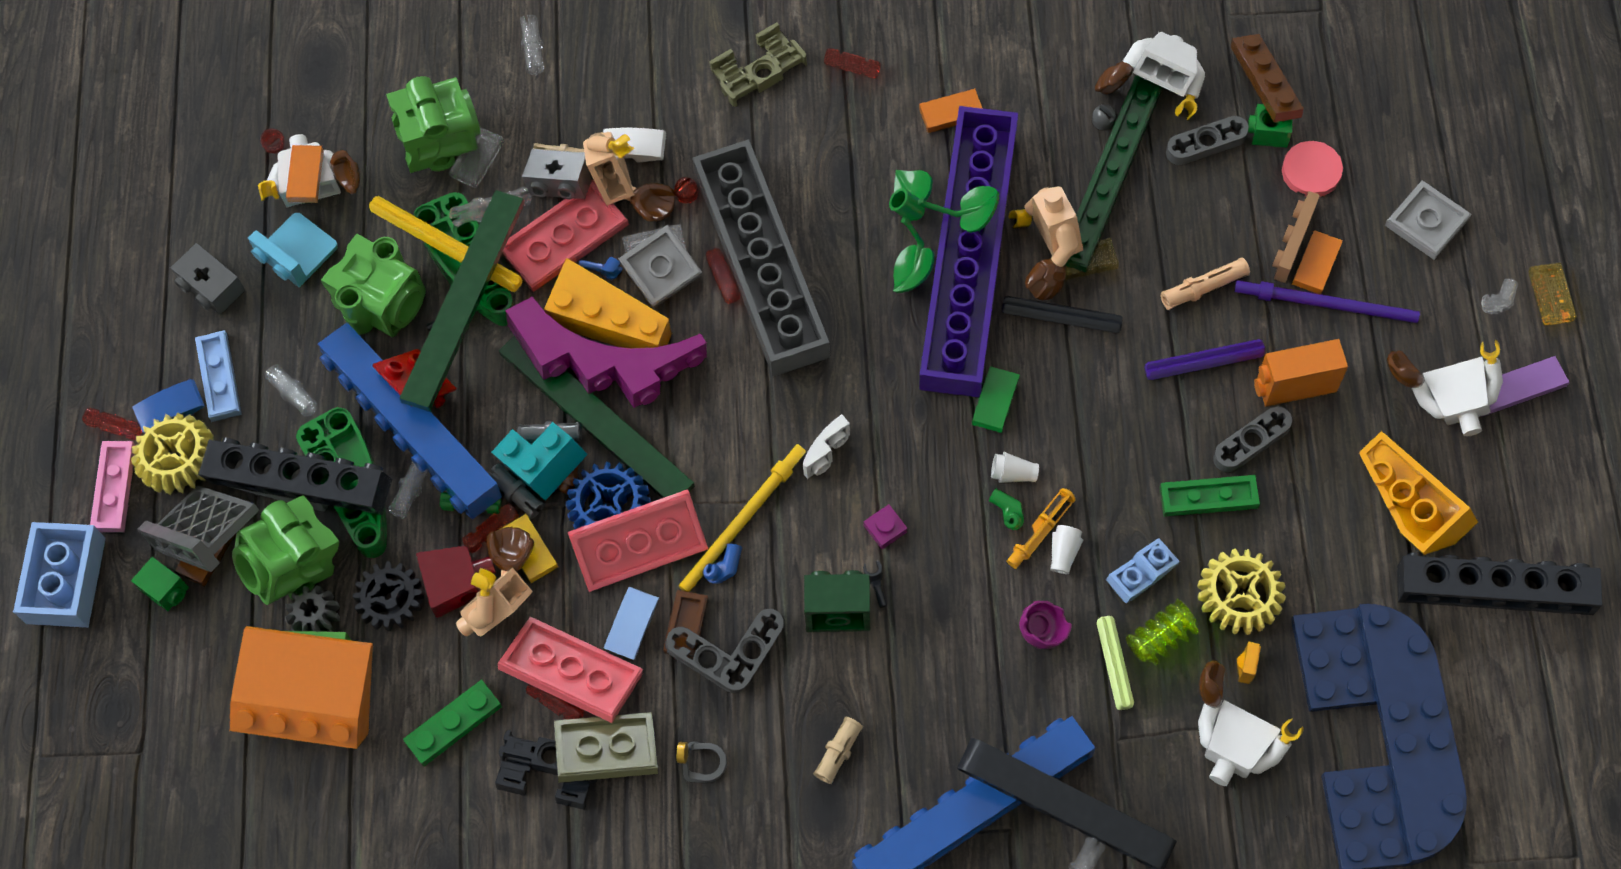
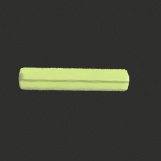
M1113 616L1101 617L1097 620V628L1115 705L1118 710L1130 709L1134 705V700Z

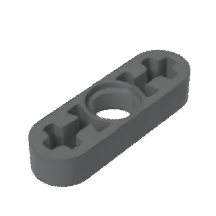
M1231 116L1175 135L1168 141L1166 149L1167 159L1175 165H1184L1242 145L1247 138L1249 125L1242 117ZM1233 127L1235 131L1240 130L1239 135L1229 132L1230 128ZM1203 135H1209L1215 139L1216 143L1212 146H1205L1199 141V138ZM1179 146L1180 149H1185V153L1181 154L1179 150L1175 151V147Z
M1272 407L1225 439L1215 450L1213 456L1215 466L1220 471L1233 472L1283 438L1289 432L1292 424V416L1289 411L1282 407ZM1272 417L1274 420H1283L1281 427L1275 425L1267 434L1265 429L1270 426ZM1248 433H1256L1261 438V444L1250 446L1245 442L1244 436ZM1238 445L1240 450L1236 452L1233 462L1230 459L1224 461L1222 459L1224 452L1231 454Z

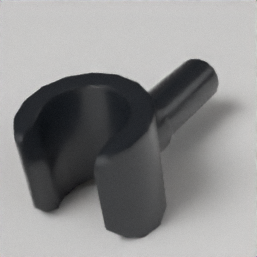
M876 561L878 571L873 574L867 571L866 564H864V574H869V581L875 591L879 607H886L887 603L881 587V580L883 578L881 563Z

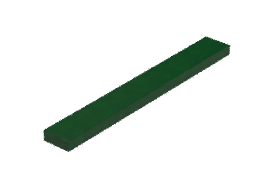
M1138 75L1134 77L1076 214L1083 251L1073 254L1065 264L1067 267L1087 272L1163 90V87Z
M495 190L400 395L401 403L431 411L525 204L523 198Z
M515 336L499 350V354L575 422H581V426L627 468L631 467L634 469L636 476H642L644 483L661 498L687 489L690 492L695 487L691 479L594 394H588L583 385L570 373L565 371L559 376H551L543 380Z

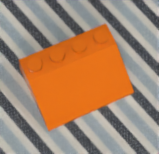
M246 626L243 632L230 702V731L357 749L369 731L373 643Z

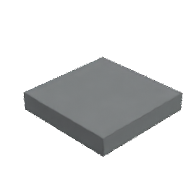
M1422 180L1391 215L1385 226L1435 260L1467 223L1472 214Z
M668 225L618 258L623 268L653 309L703 275L700 268Z

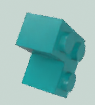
M554 422L546 428L532 445L512 429L491 452L513 474L545 501L588 455L571 436Z

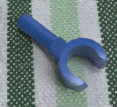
M609 257L604 265L585 260L579 261L581 267L601 272L609 280L616 279L623 270L619 266L620 262L613 257Z

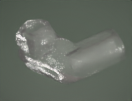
M1504 279L1500 294H1492L1491 297L1488 294L1484 295L1481 299L1483 311L1494 315L1510 309L1513 306L1519 285L1518 282L1513 279Z

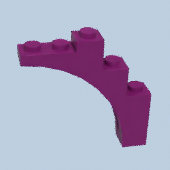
M533 297L505 310L508 327L543 380L551 376H559L568 367H571L588 394L596 390H604L613 381H616L633 408L641 404L647 405L653 402L660 395L661 381L665 382L673 379L678 372L687 367H696L707 357V342L701 334L678 343L660 347L630 349L597 343L567 330L546 314Z

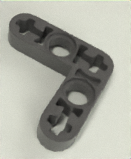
M774 609L762 610L756 616L731 656L685 627L672 629L666 638L665 647L672 657L725 691L738 693L751 680L782 631L784 621L778 611ZM771 617L775 620L773 625L776 627V630L770 628L763 639L751 634L754 631L758 635L763 628L764 623L760 621L761 618L767 620ZM681 635L687 638L685 644L692 649L695 643L700 645L695 651L692 660L687 657L691 652L685 647H681L679 650L674 648L675 641L672 639L673 637L680 638ZM753 642L759 646L760 656L758 658L749 659L744 655L743 646L746 643ZM709 651L715 655L716 665L706 669L700 665L698 657L702 652ZM735 657H737L742 664L752 667V670L749 671L745 666L739 676L743 681L742 684L736 682L734 685H731L728 682L730 677L726 673L735 672L740 662L734 661Z

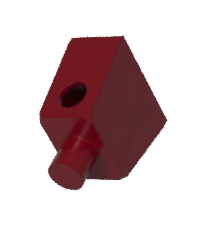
M467 546L416 553L430 608L436 618L469 603L477 596L481 589L471 585V580L475 573H479L480 568L496 574L494 563L489 556L473 561Z

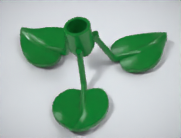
M896 170L894 193L890 198L889 207L903 217L901 223L907 226L917 241V246L910 245L906 247L897 257L893 274V291L903 293L913 290L922 284L932 271L935 260L934 251L930 248H924V241L911 224V221H917L922 218L925 213V207L954 217H961V228L969 233H973L983 229L992 219L999 202L1000 193L997 189L990 186H980L968 191L961 199V210L954 211L926 201L931 194L933 185L932 177L929 173L922 170Z

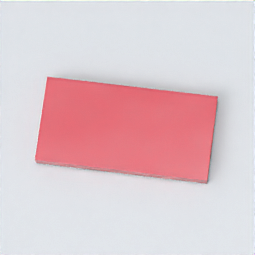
M592 180L585 199H564L512 235L507 241L502 256L516 273L521 276V279L532 292H535L559 275L566 258L576 263L629 225L628 219L614 203L606 205L596 183Z
M688 489L568 532L589 592L708 550Z
M531 616L498 662V670L611 723L643 675L642 668Z

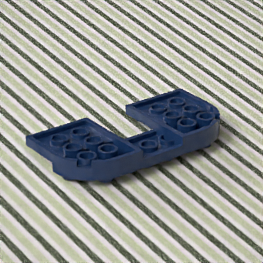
M1359 604L1358 608L1293 615L1291 622L1309 712L1377 705L1389 765L1331 771L1324 772L1321 775L1339 869H1386L1416 865L1431 859L1441 852L1456 836L1463 823L1467 805L1466 789L1439 664L1431 641L1422 628L1411 618L1395 609L1377 604Z

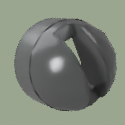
M1101 104L1096 107L1092 114L1093 125L1099 130H1109L1114 126L1116 113L1113 107L1108 104Z

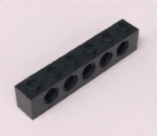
M223 437L221 441L210 439L208 441L198 475L211 484L292 499L304 495L309 502L383 515L392 478L383 472L381 466L371 463H365L364 467L354 466V462L343 458H336L335 462L325 460L324 456L315 453H307L306 457L299 456L297 452L287 448H279L278 452L268 450L267 446L253 442L250 443V446L240 445L239 441ZM243 459L240 467L235 469L237 462ZM272 464L271 469L264 474L265 468ZM300 469L299 475L292 479L294 472ZM329 474L328 480L321 485L322 478ZM358 479L357 486L349 490L350 484Z
M1414 552L1404 555L1397 565L1398 602L1580 615H1594L1602 606L1601 568H1590L1585 563L1559 566L1553 561L1529 564L1524 563L1521 559H1508L1504 562L1492 561L1489 557H1475L1469 560L1459 559L1456 555L1448 554L1438 558L1427 557L1423 553ZM1426 574H1435L1438 576L1440 583L1430 581ZM1459 575L1469 577L1473 585L1464 584L1460 580ZM1492 578L1501 579L1505 587L1495 585ZM1525 580L1533 581L1538 589L1529 588ZM1558 582L1566 583L1570 588V592L1562 590Z

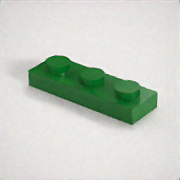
M1255 475L1161 483L1159 487L1164 517L1258 509L1260 505Z
M481 679L403 738V740L424 767L502 708V705Z

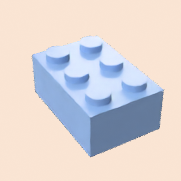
M31 523L13 613L24 623L32 625L89 627L106 539L94 525Z

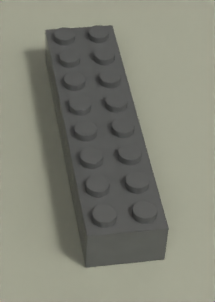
M749 139L693 157L695 176L772 377L830 358L829 340Z

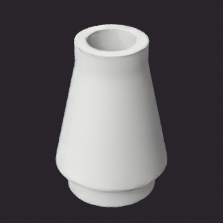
M1003 452L1002 455L995 454L991 478L998 479L999 483L1036 482L1039 464L1026 461L1006 452Z
M1057 526L1056 532L1052 533L1051 571L1069 574L1071 565L1083 542L1081 530L1070 526Z

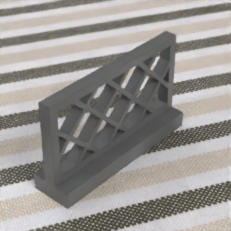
M197 486L158 524L145 521L137 530L155 551L212 572L220 564L214 554L259 509L254 503Z

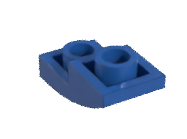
M190 379L166 388L132 407L141 430L145 433L143 426L153 427L154 419L162 422L164 421L165 414L174 419L177 413L187 417L189 414L192 415L202 409L205 405L195 381Z

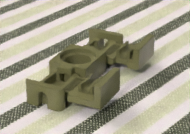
M777 22L755 34L759 47H765L768 52L763 57L745 66L744 69L743 67L738 68L737 64H735L737 61L734 58L732 49L709 61L711 71L720 81L722 93L724 96H728L732 106L736 107L737 100L757 89L760 93L783 80V73L801 62L805 66L807 65V57L804 50L795 40H790V42L780 31V26ZM761 69H769L770 71H772L771 74L765 78H761L756 75V73Z

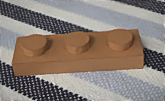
M1308 191L1305 201L1298 200L1292 216L1297 218L1295 226L1288 225L1282 242L1287 243L1285 251L1278 250L1272 267L1278 268L1274 277L1277 281L1283 283L1287 281L1318 203L1319 194Z

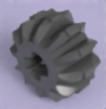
M316 585L312 592L307 586H303V594L301 596L292 593V598L295 602L285 604V609L289 612L285 616V621L288 625H292V631L322 632L326 629L328 632H333L334 628L330 623L340 621V616L336 613L340 609V604L338 601L333 600L334 595L331 591L323 592L321 586Z

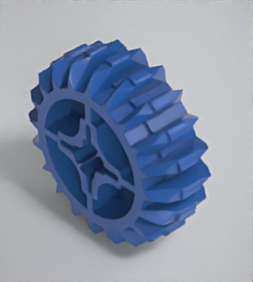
M606 461L604 469L599 470L598 465L594 464L593 473L589 474L588 471L583 470L581 473L583 480L574 478L573 484L576 489H568L567 494L571 500L566 501V508L570 510L567 515L569 521L574 522L573 527L575 530L623 513L622 506L628 502L627 498L631 495L634 496L631 509L651 503V499L647 497L649 494L648 486L642 485L644 483L642 476L634 477V469L630 467L624 471L623 465L620 462L612 469L610 463ZM609 484H614V485H616V486L611 487V488L604 487V485H609ZM593 492L595 501L589 505L590 509L584 513L586 499ZM602 497L605 501H610L611 503L613 501L615 510L612 506H607L606 504L604 506Z

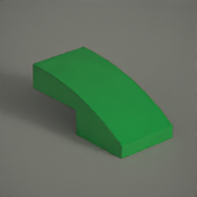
M990 366L974 413L972 425L1002 433L1020 374Z

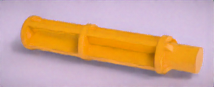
M1060 489L1032 524L1034 534L1026 544H1016L1014 546V552L1007 559V563L1011 567L1017 569L1023 560L1030 558L1047 534L1055 527L1072 503L1075 502V496L1070 490ZM1060 494L1063 498L1049 515L1045 514L1046 510ZM1066 500L1070 502L1059 518L1054 521L1052 518Z

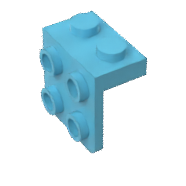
M300 213L292 214L268 239L257 230L248 237L253 247L251 253L263 264L267 262L273 267L274 272L285 281L289 279L298 287L338 248L336 240Z

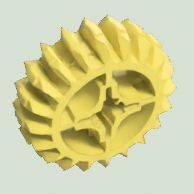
M177 413L174 419L165 414L164 421L162 422L154 419V426L151 428L143 426L145 435L136 436V441L139 445L131 447L132 453L135 455L131 460L135 467L136 475L141 478L146 486L152 487L158 493L164 490L171 495L175 488L178 492L184 493V488L187 485L195 489V481L197 479L205 481L198 474L208 441L214 438L204 422L196 421L190 414L184 417L182 414Z
M1235 548L1231 551L1230 557L1222 552L1219 554V561L1211 559L1208 563L1209 568L1202 570L1201 576L1203 579L1199 580L1197 585L1202 590L1197 596L1198 600L1205 602L1201 608L1202 612L1212 611L1209 618L1210 623L1219 619L1222 621L1220 629L1225 630L1227 625L1233 626V634H1237L1240 627H1243L1244 632L1248 635L1251 634L1253 626L1260 632L1265 627L1264 622L1271 625L1275 620L1274 615H1279L1282 611V607L1279 604L1284 603L1286 598L1284 594L1280 593L1284 590L1285 583L1277 581L1281 576L1280 571L1271 572L1273 562L1268 561L1263 564L1261 562L1262 553L1257 554L1256 558L1250 557L1251 552L1249 549L1245 550L1243 556H1240ZM1235 571H1243L1249 574L1242 576L1237 574ZM1218 579L1223 583L1222 587L1227 592L1226 599L1223 602L1220 600L1216 590V581ZM1259 582L1262 583L1266 592V604L1260 600L1261 596L1255 589ZM1249 586L1246 595L1243 592L1242 595L1237 594L1234 597L1237 588L1240 590V588L1246 589ZM1240 607V608H1244V609L1247 610L1248 612H1247V613L1237 612V611H1234L1233 609Z

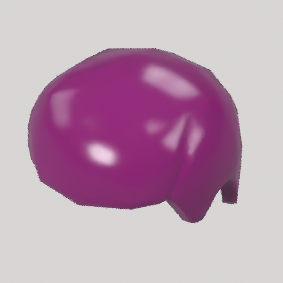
M1035 601L1023 610L1019 627L1023 638L1037 649H1052L1068 639L1072 624L1067 622L1063 608L1053 605L1049 601Z

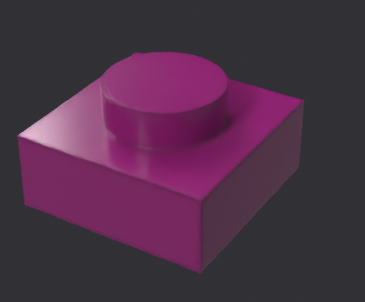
M889 504L863 521L864 527L881 549H884L906 534L908 529Z

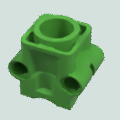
M420 76L411 79L406 84L405 89L386 94L389 107L394 112L391 117L398 139L404 145L406 151L405 159L410 173L427 168L433 171H444L453 166L455 156L478 150L476 136L481 135L476 112L467 89L461 90L456 77L432 84L429 77Z
M356 234L347 245L346 254L338 264L332 266L321 279L322 284L331 295L334 307L341 311L346 323L348 322L358 334H366L375 327L390 337L396 336L401 328L407 326L414 319L426 294V289L418 271L405 264L396 241L390 237H381L375 242H371L363 236Z
M304 495L288 503L283 500L271 503L261 513V520L236 533L235 548L232 551L235 569L247 589L253 594L258 595L266 605L286 595L294 600L292 593L301 596L303 594V586H307L311 591L316 583L333 575L335 566L332 564V559L338 550L339 540L329 528L317 519L313 506Z

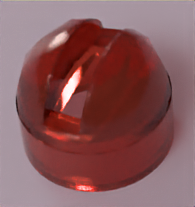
M270 128L261 134L260 142L266 152L276 154L284 148L285 139L279 130ZM278 139H280V142L276 143V144L273 145L272 147H270V148L267 147V146L273 144V143H274L275 141H277Z
M689 177L680 178L674 187L675 196L682 203H691L698 197L697 183ZM687 185L681 193L680 190Z

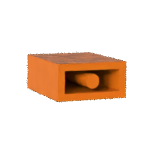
M1335 339L1266 353L1262 366H1259L1258 377L1254 380L1256 394L1258 397L1263 398L1265 407L1337 392L1348 368L1340 340Z

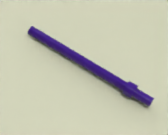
M1236 280L1234 292L1258 296V299L1271 301L1272 298L1418 323L1420 311L1274 287V283L1263 281L1260 284Z

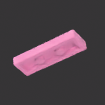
M102 441L90 525H94L99 532L125 531L134 466L131 458L135 456L132 453L131 447L136 446L133 441Z

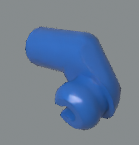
M727 544L724 560L716 564H707L703 570L704 577L713 584H719L733 577L738 569L742 547L736 544Z

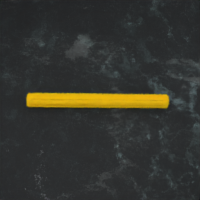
M375 196L370 202L369 208L372 213L462 263L469 248L467 245L380 196ZM497 263L490 280L511 292H516L522 284L521 276Z

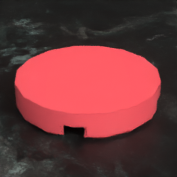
M1317 141L1300 142L1291 147L1285 155L1282 166L1283 179L1288 187L1296 193L1305 194V196H1307L1308 191L1319 194L1320 197L1334 191L1341 180L1343 172L1341 157L1327 144Z

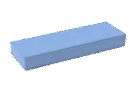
M223 330L195 337L209 419L211 422L242 415L227 333Z

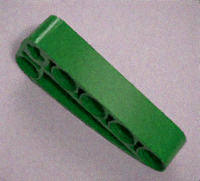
M457 192L446 194L422 204L416 208L413 214L424 222L433 220L434 222L430 224L431 226L468 247L479 226L464 195ZM466 233H473L469 237H462ZM423 242L438 269L450 285H452L461 263ZM494 283L487 286L477 311L496 325L506 326L505 310L515 306L510 291ZM499 305H507L503 310H495Z
M341 407L331 409L305 423L297 431L296 438L305 456H307V453H315L324 456L325 460L335 462L336 458H343L354 462V466L364 467L365 463L375 464L358 426L347 409ZM340 423H347L343 429L335 430ZM329 474L322 478L321 484L328 480ZM358 479L350 484L349 490L357 486ZM334 506L363 556L376 558L384 553L387 545L385 508L383 515L362 512L358 518L349 519L350 515L357 510ZM368 536H376L372 543L363 544Z

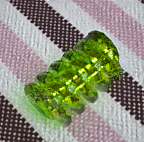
M1177 598L1175 599V605H1167L1165 612L1160 611L1155 614V620H1147L1145 628L1140 626L1135 629V635H1127L1126 641L1131 651L1140 661L1146 662L1148 660L1156 666L1159 664L1156 653L1167 658L1169 656L1166 649L1167 645L1177 650L1179 646L1176 638L1186 643L1189 641L1186 631L1189 630L1194 635H1197L1199 630L1189 608Z

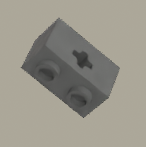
M542 149L531 150L522 175L530 195L537 197H561L564 199H585L593 178L586 165L584 152Z
M197 243L170 267L177 277L174 282L185 293L193 292L196 295L195 300L205 310L208 311L212 308L219 315L245 291L239 278Z

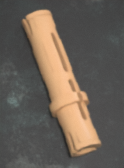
M1241 257L1236 261L1194 279L1192 277L1184 279L1182 284L1161 292L1162 303L1167 310H1170L1190 300L1195 302L1205 293L1249 276V265Z

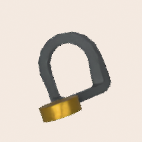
M702 742L678 743L677 763H682L683 775L686 781L696 783L714 782L725 773L727 757L718 745ZM699 749L715 751L720 757L719 768L714 773L708 775L691 772L688 761L690 752Z

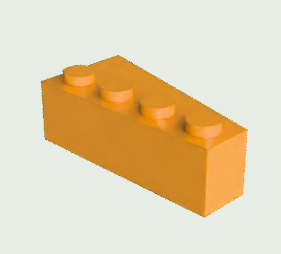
M566 258L545 305L544 311L562 327L575 334L617 347L633 349L655 348L668 345L672 332L667 317Z

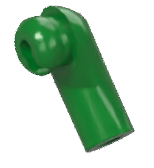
M995 488L989 498V502L1002 509L1004 524L1008 529L1017 530L1021 528L1024 523L1021 502Z

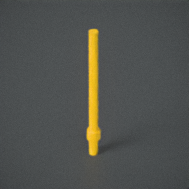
M796 444L783 461H778L771 469L772 474L678 585L682 591L690 592L704 575V567L709 563L713 564L726 549L727 544L732 542L781 482L787 481L793 473L792 468L806 453L803 447Z

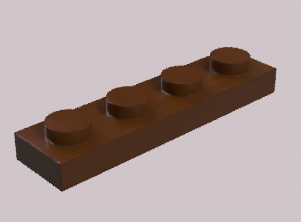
M1254 34L1232 38L1231 49L1273 122L1302 118L1304 108L1261 35Z

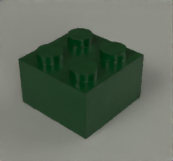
M849 570L843 574L814 571L811 575H804L806 632L870 631L869 574H863V572L858 570Z

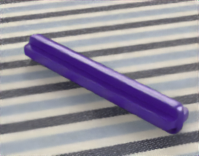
M1257 339L1151 361L1145 364V374L1148 380H1154L1260 358L1265 354V346L1262 340Z

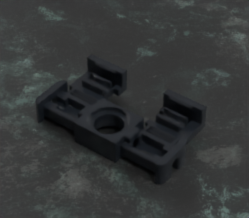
M511 730L505 732L503 737L504 746H500L499 749L502 763L495 781L498 790L525 796L526 782L523 779L526 772L530 773L531 768L532 770L558 775L557 762L547 764L542 760V756L546 751L556 750L555 740L539 737L538 741L534 742L513 737ZM598 779L591 780V782L588 780L564 782L562 789H557L555 795L556 803L585 810V800L590 784L596 783Z

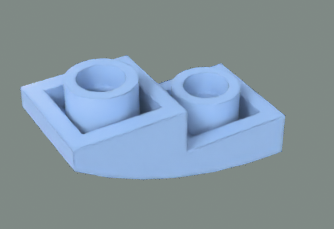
M1158 538L1138 551L1132 560L1110 573L1106 581L1127 604L1164 577L1180 561Z
M628 587L604 649L634 660L645 631L651 622L659 597Z

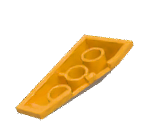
M1382 431L1359 452L1401 534L1424 555L1455 545L1478 523L1469 506Z

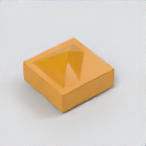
M1248 642L1244 652L1237 658L1238 682L1250 684L1253 681L1257 671L1261 649L1260 644Z

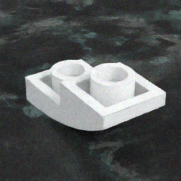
M648 128L604 129L603 133L611 132L615 140L623 134L630 137L627 143L635 149L625 155L624 159L633 158L637 163L663 160L666 132L664 130Z
M842 414L820 433L807 452L803 461L804 475L807 479L814 474L818 476L824 473L832 462L831 448H839L848 440L850 435L849 422Z

